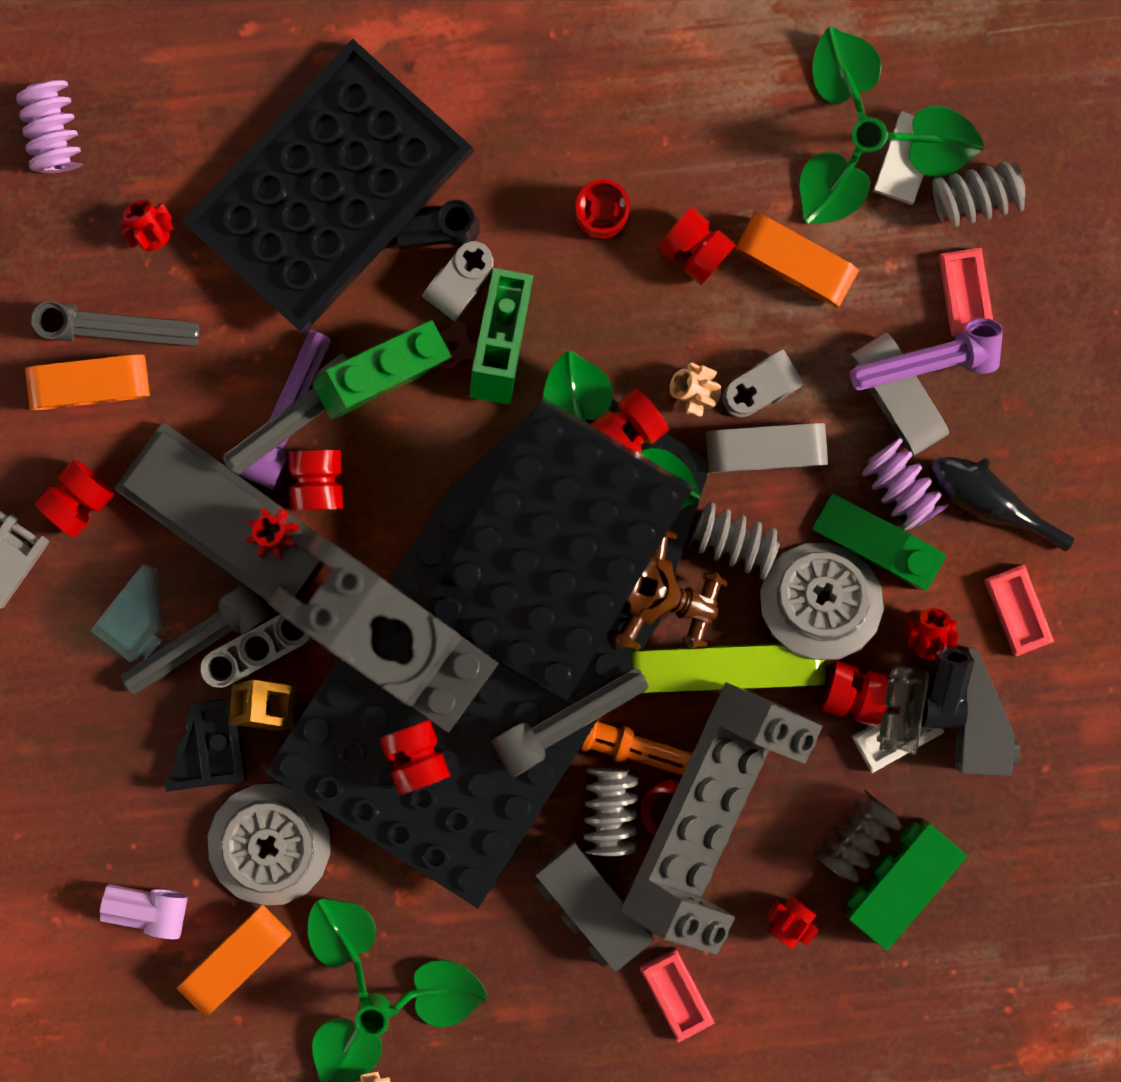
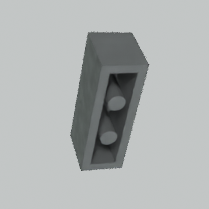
M574 838L536 869V877L539 879L535 883L536 888L549 903H552L554 900L558 902L565 911L561 918L576 936L582 932L591 942L587 949L601 967L609 964L616 973L654 941L650 930L620 912L625 899Z

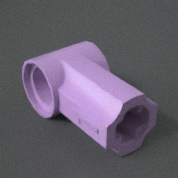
M109 884L106 886L101 902L100 921L144 929L145 934L157 938L179 939L188 896L172 890L153 889L149 892Z

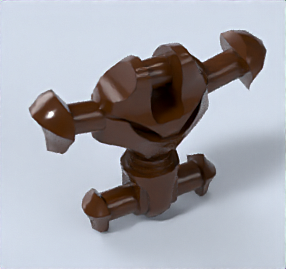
M668 531L622 608L628 615L620 632L611 631L608 634V642L613 650L630 648L638 651L641 645L635 641V638L642 625L650 626L659 616L669 611L675 612L679 619H692L687 636L682 637L687 648H705L708 643L704 642L703 638L707 626L711 625L712 620H715L718 616V602L716 601L720 586L727 587V581L717 571L703 573L705 582L700 595L691 587L679 588L674 577L672 561L665 559L668 538L677 539V534Z

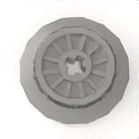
M805 543L784 552L772 564L760 590L761 614L772 636L792 653L812 660H838L861 650L877 632L884 611L882 588L871 567L855 553L831 543ZM823 591L827 592L830 595L828 601L823 605L816 602L817 596Z
M280 783L254 784L231 795L216 812L208 833L209 861L219 882L237 898L259 906L262 904L264 906L285 905L306 895L323 876L331 854L330 829L318 806ZM269 836H272L276 839L274 846L279 851L278 853L271 851L268 855H264L260 852L263 845L258 842V839L266 840Z

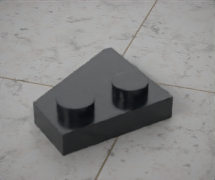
M231 698L191 704L185 722L186 727L182 738H180L170 775L165 783V792L245 781L247 779L240 727L229 725Z

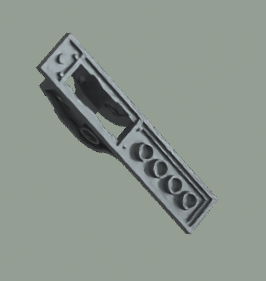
M164 422L114 488L136 506L268 601V605L405 704L414 707L447 732H450L499 664L291 513L288 514L285 523L295 522L300 526L298 531L293 532V541L298 544V548L289 547L283 551L284 560L276 558L271 551L265 559L257 556L260 544L250 545L245 541L248 536L252 535V527L247 523V520L256 521L261 517L262 507L267 508L274 516L282 507L244 479L235 475L219 461ZM275 526L270 527L271 534L265 537L271 542L275 541L274 534L280 531ZM326 564L333 571L307 605L300 598ZM384 615L389 619H399L410 627L413 635L411 646L413 658L409 663L398 664L395 661L380 659L375 655L370 642L372 634L370 622L375 616Z

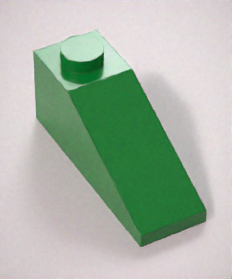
M493 268L472 369L469 398L510 405L534 275Z
M833 493L829 496L811 528L813 531L922 591L928 590L947 554L912 534Z

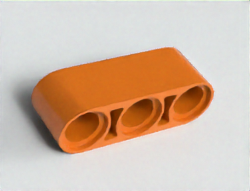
M759 213L752 215L734 248L737 254L836 308L840 307L859 273V270L848 261Z
M125 355L25 368L30 410H47L150 397L145 355Z
M262 904L197 966L176 989L206 1018L259 968L292 933Z

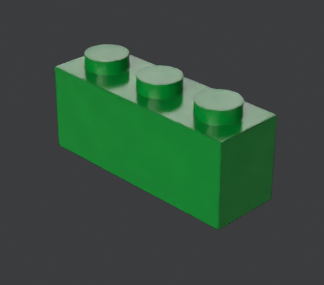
M433 320L327 369L312 382V385L332 421L435 371L452 356Z
M924 818L918 824L912 822L899 837L901 845L892 855L888 853L883 855L872 869V873L875 874L865 887L862 885L857 886L845 901L848 907L844 910V914L848 919L886 951L891 948L968 857L967 854Z

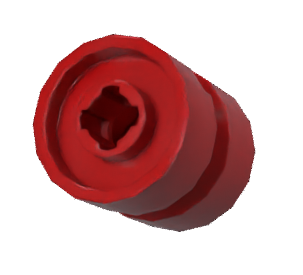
M598 179L585 185L577 196L575 206V219L578 228L590 239L598 241L609 240L620 234L629 216L630 202L628 194L621 185L612 180Z
M691 207L670 230L657 249L673 263L682 261L685 264L684 272L702 286L734 249L736 244L720 230L710 231V221Z
M637 388L617 403L618 411L612 412L608 410L590 424L639 454L642 453L641 445L643 443L652 445L669 431V427L660 412ZM625 424L632 431V434L628 437L621 429Z
M341 450L287 452L289 476L296 479V483L289 487V511L344 509L343 486L335 482V477L341 474L342 469Z
M73 459L58 475L60 484L58 486L49 485L34 503L53 524L69 536L76 538L91 522L90 513L92 511L100 512L115 496V493L91 469L77 459Z
M834 660L827 675V684L823 687L820 711L842 718L850 713L853 721L877 728L883 719L889 702L892 677L871 670L860 674L857 666Z
M431 720L379 738L386 761L394 762L395 764L391 775L399 795L423 788L451 776L443 754L434 750L438 739Z

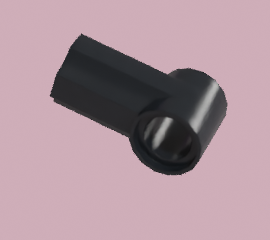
M454 199L446 202L443 206L421 208L396 235L398 247L406 249L447 243L462 246L467 242L476 240L480 233V223L474 210L463 200ZM466 215L469 217L468 224L464 229L459 231L449 229L450 222L455 216Z
M943 647V650L936 652L927 690L920 691L916 698L915 717L920 728L963 729L965 727L968 716V703L965 695L975 662L970 653L963 652L956 647Z

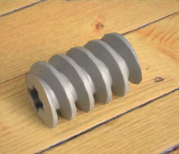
M1015 160L1012 163V167L1006 161L998 163L996 171L989 165L982 167L980 174L973 169L965 172L963 179L957 173L951 174L947 183L941 177L933 180V197L938 217L941 222H944V218L948 217L954 228L960 225V214H965L970 224L975 223L976 210H981L986 220L991 219L992 208L996 205L1002 216L1008 214L1009 202L1012 201L1019 212L1024 211L1025 184L1021 169Z
M709 502L700 513L687 548L696 539L699 541V554L703 555L710 546L714 547V560L716 561L726 552L730 553L729 566L734 567L742 558L745 560V573L747 574L756 565H759L760 579L764 580L772 567L780 546V541L777 542V529L771 527L761 536V522L755 521L746 529V516L739 515L731 523V510L725 508L716 517L715 503Z
M607 767L587 768L586 773L598 777V782L586 785V790L597 794V798L585 802L586 807L596 810V815L584 818V823L596 827L595 832L584 835V840L595 844V848L584 851L585 853L601 856H624L635 852V844L625 840L636 835V828L625 823L637 818V811L626 807V805L638 801L637 794L626 790L638 785V778L627 773L630 770Z

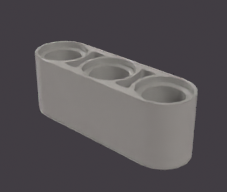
M885 332L850 354V357L856 367L902 355L903 353L893 338ZM917 376L868 388L897 436L903 439L902 444L904 447L912 452V456L917 455L949 435L946 423Z
M825 423L706 431L708 473L828 465Z
M280 614L206 655L201 663L200 671L202 678L213 687L222 688L306 644L312 637L306 632L301 639L289 637L285 631L287 619ZM254 636L264 638L269 645V653L264 659H257L249 652V642ZM218 656L225 657L231 662L232 673L227 679L219 678L213 672L212 663Z

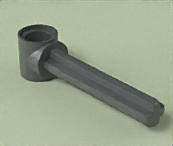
M55 301L42 302L34 309L31 316V323L35 332L41 337L52 341L74 342L75 336L195 347L198 345L200 338V326L197 322L77 311L76 304H65ZM52 310H59L64 318L63 326L57 332L49 333L43 324L44 317Z
M344 353L339 355L315 375L314 381L327 369L349 359ZM312 388L224 454L223 460L228 469L235 475L243 473L326 409L315 389Z
M243 584L219 600L218 606L220 610L124 672L121 676L122 682L131 694H138L234 631L238 635H243L272 617V612L259 594Z
M634 668L531 728L527 723L524 724L523 722L496 737L491 743L511 778H514L545 760L544 750L646 691L649 687L643 673L638 668Z

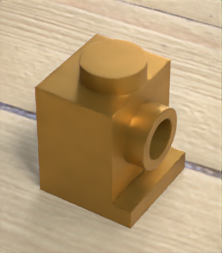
M259 680L232 684L229 725L273 731L294 728V719L298 711L296 701L297 687Z

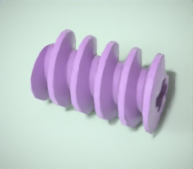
M52 80L34 83L27 86L26 89L19 92L16 96V102L21 106H25L20 111L19 117L23 122L29 123L23 127L22 133L24 137L32 139L25 147L28 154L36 156L28 163L32 171L60 173L83 165L82 163L70 161V157L81 152L80 147L67 145L68 140L78 135L77 131L64 129V124L75 119L74 114L61 112L62 107L71 103V98L58 96L57 93L68 87L67 81Z
M900 437L867 460L869 463L862 474L864 477L874 474L878 475V478L871 487L873 490L885 487L888 489L881 501L883 504L893 501L898 503L891 516H907V519L900 527L905 531L921 526L949 505L945 504L935 507V504L941 497V493L939 490L925 493L932 481L929 477L916 480V476L921 471L922 466L920 463L906 466V463L912 456V452L910 450L896 452L903 441Z

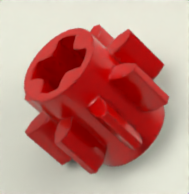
M146 199L130 204L123 212L124 220L119 223L123 228L121 234L129 247L132 249L139 244L143 251L148 252L162 248L170 239L169 231L174 229L170 222L172 216L165 205L160 203L154 207L151 201Z
M262 507L261 517L256 521L247 520V523L252 527V535L248 536L245 541L250 545L260 544L257 556L265 559L271 551L276 558L284 560L283 551L289 547L298 548V544L293 541V532L298 531L300 526L295 522L285 523L289 514L286 510L281 508L276 516H274L267 508ZM275 526L280 531L274 534L275 541L271 542L265 537L271 534L270 527Z
M929 608L921 610L918 620L914 618H909L906 630V635L909 636L908 648H914L915 653L924 659L934 660L936 652L943 650V647L957 646L959 633L955 631L957 621L951 620L950 616L941 609Z
M792 896L786 905L776 900L766 914L768 919L773 922L768 932L792 949H794L799 941L808 946L819 931L816 928L817 926L812 923L817 914Z

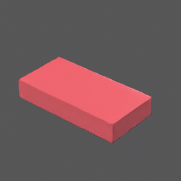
M982 247L938 255L951 337L965 331V325L970 320L978 318L993 320Z
M1021 564L983 579L1013 656L1022 655L1054 642L1025 565Z
M676 948L640 966V970L678 1043L715 1024Z

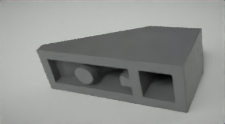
M962 646L961 651L970 653L975 662L965 695L968 703L967 722L963 729H957L955 769L964 774L1012 776L1013 766H1018L1020 760L1019 741H1014L1015 734L978 648Z

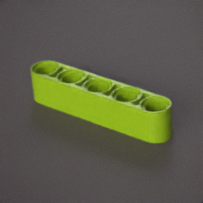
M781 643L706 646L705 648L690 649L687 647L643 649L642 651H630L632 665L630 670L638 668L648 682L649 687L643 693L722 690L725 682L742 689L827 684L826 660H812L792 653Z

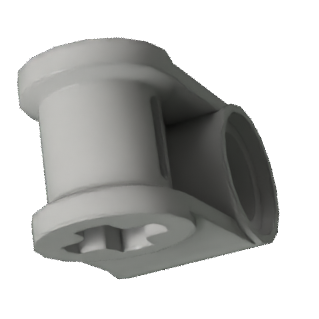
M477 241L463 244L449 263L435 276L423 293L422 298L456 322L477 294V290L493 269L494 259L489 248ZM478 251L483 252L484 254L481 259L485 267L482 270L473 268L471 272L467 271L468 262L464 258L468 252L472 255L477 254Z
M783 349L758 363L752 370L731 382L722 395V403L724 409L730 415L736 418H744L770 403L774 404L803 387L804 383ZM736 388H739L742 393L746 391L751 393L752 397L747 401L749 407L744 402L739 404L734 402L733 398L738 394Z

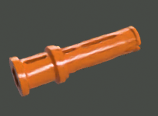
M599 721L596 722L580 748L584 752L591 749L613 756V760L619 763L621 761L625 762L627 758L683 776L693 754L667 744L636 736L631 727L624 725L622 728H618Z

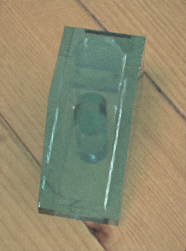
M151 564L142 565L90 630L129 662L137 660L139 656L146 659L161 641L156 636L163 628L156 568Z

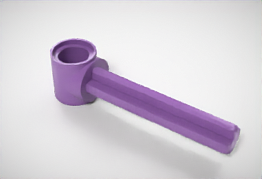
M978 318L970 320L965 325V331L959 332L956 335L955 341L856 366L850 371L852 385L854 389L860 391L958 364L974 373L985 374L994 372L1000 366L1003 327L999 322L992 319Z
M312 330L308 333L269 421L310 391L315 375L318 373L331 344L329 337ZM288 439L243 473L239 474V476L275 491L288 464L287 453L283 452Z

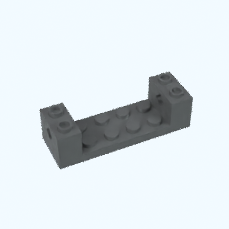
M725 682L620 912L664 940L718 955L722 944L727 939L728 931L735 916L702 897L707 884L712 878V873L724 847L729 841L730 834L741 810L746 804L747 797L759 771L763 767L769 750L806 764L823 726L773 701Z

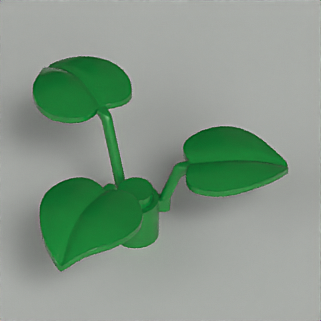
M829 27L825 30L816 47L813 60L814 84L822 98L831 104H841L852 96L859 121L852 130V141L856 148L848 162L837 152H824L812 157L802 170L799 188L803 219L805 222L813 224L830 223L851 215L863 205L869 194L870 179L864 171L854 168L863 151L873 152L879 150L886 140L912 141L909 148L911 163L919 172L931 177H943L958 171L984 149V142L975 126L962 114L948 107L930 106L918 111L912 121L914 134L887 132V128L881 120L872 117L867 118L859 92H867L877 84L882 69L879 54L864 39L834 27Z
M566 351L555 362L548 374L543 399L549 400L586 422V420L598 419L609 410L613 391L608 377L599 367L583 359L573 351ZM659 448L642 450L641 455L694 485L682 509L700 500L699 489L692 473L678 457Z
M326 898L315 901L308 918V939L311 949L323 964L331 968L341 967L351 958L354 964L359 992L358 998L360 1000L357 1006L355 1024L347 1018L339 1017L323 1023L316 1031L312 1043V1055L319 1075V1081L356 1082L361 1078L362 1074L371 1072L381 1058L382 1040L379 1036L387 1030L390 1016L398 1015L399 1010L412 998H416L415 1010L424 1022L435 1027H448L464 1020L487 1000V992L475 974L461 964L450 960L436 959L428 961L416 969L414 974L416 989L409 990L394 1005H390L387 998L381 994H368L358 954L368 951L374 944L376 926L372 916L362 906L353 902Z

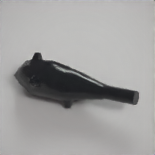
M949 456L932 461L928 470L933 484L951 502L965 510L963 518L966 520L976 516L984 522L1007 525L1029 533L1032 532L1065 552L1072 546L1074 537L1041 519L1039 515L1027 507L988 468L990 461L987 458L977 463Z

